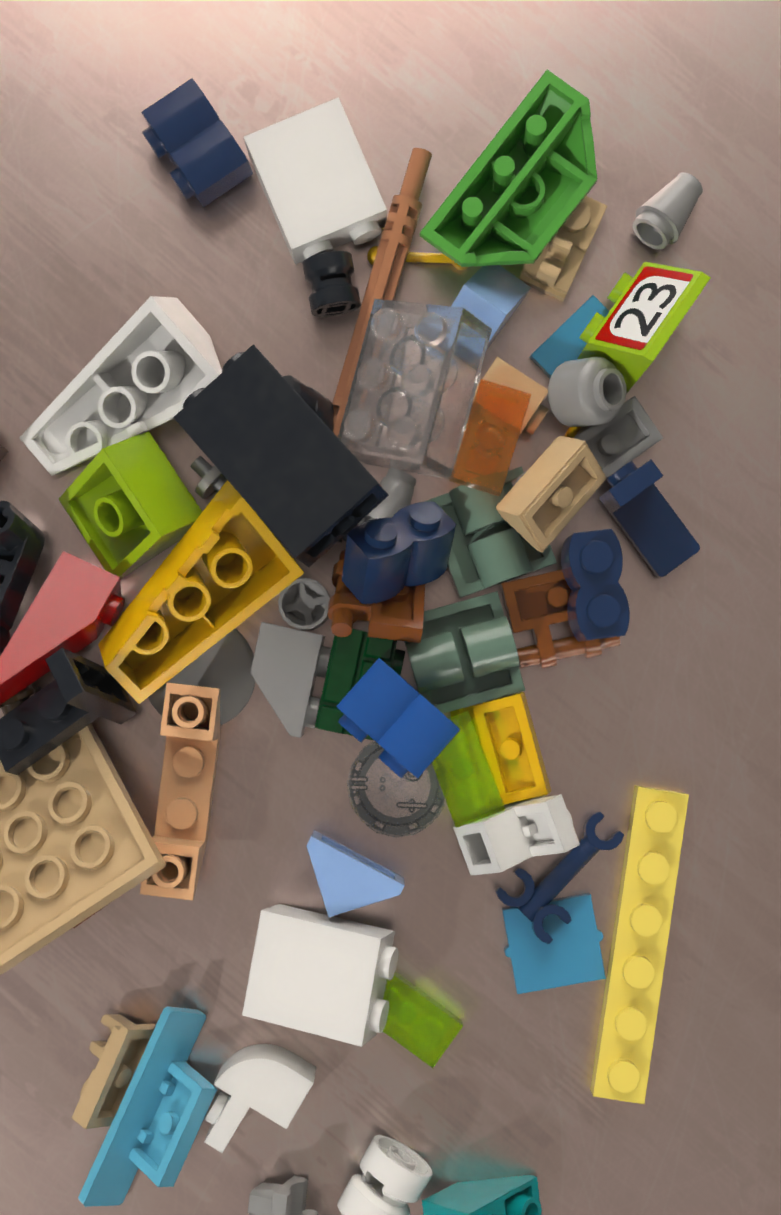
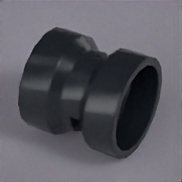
M347 251L323 252L313 255L302 262L305 280L312 285L313 292L309 296V302L313 316L331 317L343 315L361 306L358 288L353 286L351 282V276L354 273L351 253Z

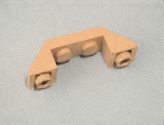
M166 682L160 735L166 736L155 830L152 839L167 866L141 882L140 894L193 901L209 833L220 744V688Z

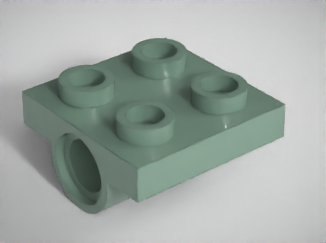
M522 466L499 475L491 474L472 480L452 489L449 493L427 500L436 502L456 523L447 567L459 599L557 563L551 545L543 553L537 551L501 517L496 509L497 504L512 489L513 484L511 481L524 473Z
M498 591L424 611L421 642L404 641L418 692L442 713L526 691L519 669L516 644L506 616H504Z

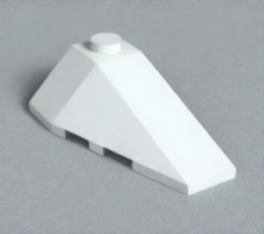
M150 296L19 437L20 440L51 476H54L95 457L107 446L147 432L173 419L183 409V403L190 394L200 388H206L222 373L210 335L178 298Z

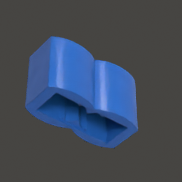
M380 658L336 706L344 713L337 722L361 743L368 735L384 749L378 758L401 778L409 771L418 779L461 730Z

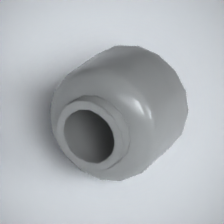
M604 357L565 361L556 367L550 377L547 393L548 402L555 417L560 423L568 427L607 424L616 418L625 401L627 393L626 383L623 375L617 370L615 365Z

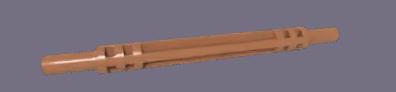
M422 148L412 149L400 193L393 196L332 402L334 410L333 433L348 450H350L422 209L419 197L432 157L431 152Z

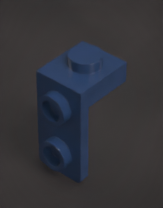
M652 459L637 468L633 461H630L607 478L612 488L600 496L599 499L657 577H664L700 550V545L654 483L662 478L663 474Z

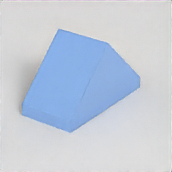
M501 265L482 266L463 285L431 342L473 370L529 293L531 287Z
M315 830L313 831L306 846L328 918L401 894L405 886L403 876Z

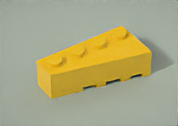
M228 480L98 644L105 669L138 704L142 703L304 574L303 570L279 539Z

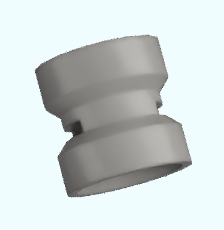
M298 578L281 591L278 599L279 612L283 620L290 626L303 631L315 630L323 626L329 619L328 604L330 595L326 588L318 581L310 578Z

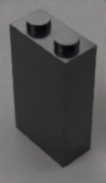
M254 344L245 352L233 355L223 366L222 373L206 388H200L190 394L183 403V409L173 417L290 553L307 567L313 565L389 496L376 479Z

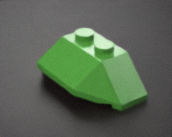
M547 69L420 232V237L461 267L534 264L597 182L589 99Z

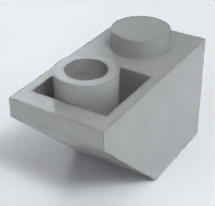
M261 622L250 674L289 735L301 738L304 735L305 727L315 728L321 698L313 697L312 695L316 676L326 677L331 648L323 646L324 635Z

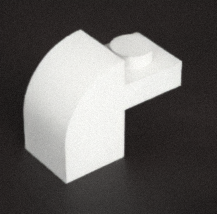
M562 794L549 797L544 795L505 804L453 827L471 876L501 873L531 857L565 853L580 845L573 827L571 814L566 808Z
M272 1044L251 1045L234 1053L222 1065L214 1082V1085L221 1090L204 1120L211 1124L204 1143L223 1153L250 1107L287 1129L314 1083L317 1067L291 1051Z

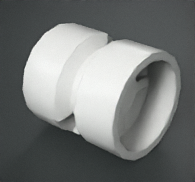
M374 1136L360 1161V1168L363 1174H355L351 1177L338 1200L337 1207L342 1215H410V1208L407 1203H415L419 1200L433 1175L432 1169L419 1154L401 1142L387 1136Z

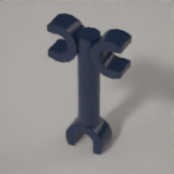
M601 812L589 816L583 827L584 837L579 841L580 845L573 848L535 889L532 876L526 870L516 868L514 873L523 882V892L519 896L511 897L501 887L495 890L498 899L502 903L510 907H517L532 922L533 932L542 942L550 944L553 941L551 936L543 929L542 924L546 916L555 914L566 924L572 921L569 913L563 907L549 903L600 850H612L623 840L624 834L621 831H616L606 841H602L596 836L595 827L604 818Z

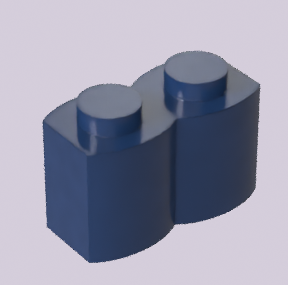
M193 78L141 112L149 126L142 131L143 136L159 159L167 154L176 166V169L169 174L186 200L195 195L200 204L205 207L253 175L245 154Z
M426 501L408 505L395 513L392 518H376L357 525L347 535L342 581L361 604H373L396 596L405 586H419L438 579L447 570L456 523L436 502Z
M612 529L573 533L565 539L561 551L563 576L572 590L568 600L567 614L573 635L578 641L625 636L629 626L630 610L626 594L618 583L622 573L623 556L616 534Z

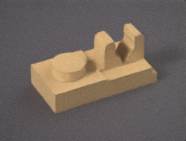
M586 196L535 263L524 265L519 279L530 287L563 302L607 205Z
M121 1014L103 1015L100 1022L110 1029L111 1034L108 1041H92L90 1044V1052L98 1057L99 1061L81 1089L80 1099L72 1116V1119L84 1129L111 1126L154 1031L155 1024H135Z

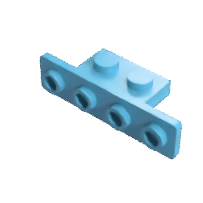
M171 1006L163 1009L79 1194L78 1199L85 1207L121 1205L138 1168L157 1187H174L217 1091L216 1087L187 1063L188 1057L206 1020V1015L200 1010Z

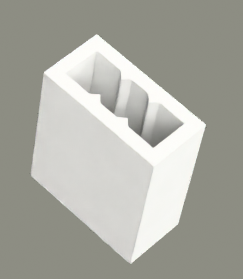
M339 97L244 136L249 158L295 265L313 255L335 251L334 248L353 241L355 245L369 242L381 234V229L385 227L387 219V209Z
M277 904L261 910L242 1015L362 1047L374 1038L377 1033H382L387 1022L389 1001L383 1000L386 980L393 978L398 962V948L392 947L395 931L333 916L328 918V915L283 904Z

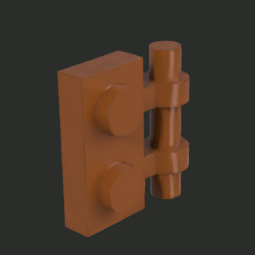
M345 550L341 551L339 561L334 564L332 571V584L336 590L335 594L330 597L328 604V617L332 621L331 632L338 637H347L352 633L353 623L357 620L369 621L368 637L420 643L423 632L425 584L405 586L399 594L383 602L361 604L342 581Z
M562 569L500 584L512 634L532 629L534 645L517 648L520 669L538 664L541 669L556 666L557 660L581 654H584L585 658L602 655L603 649L620 646V637L578 641L572 635L552 640L549 625L568 621L567 606L572 590L563 576Z

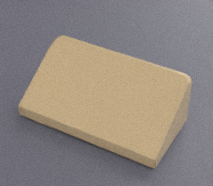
M559 436L497 504L496 509L501 517L537 551L543 553L607 477L586 441Z

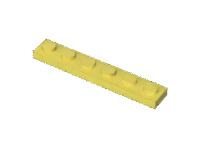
M634 785L590 1087L593 1097L645 1104L689 795L683 792Z

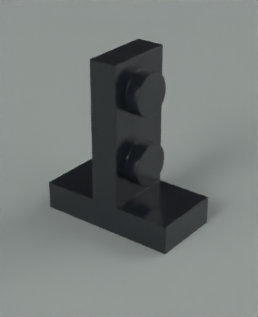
M63 647L45 659L55 680L0 719V761L5 772L19 775L99 717L118 724L126 722L137 714L126 690L104 666Z

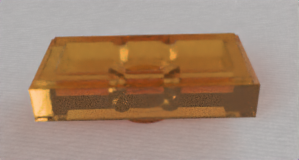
M484 379L480 380L449 481L500 497L529 404L530 393Z

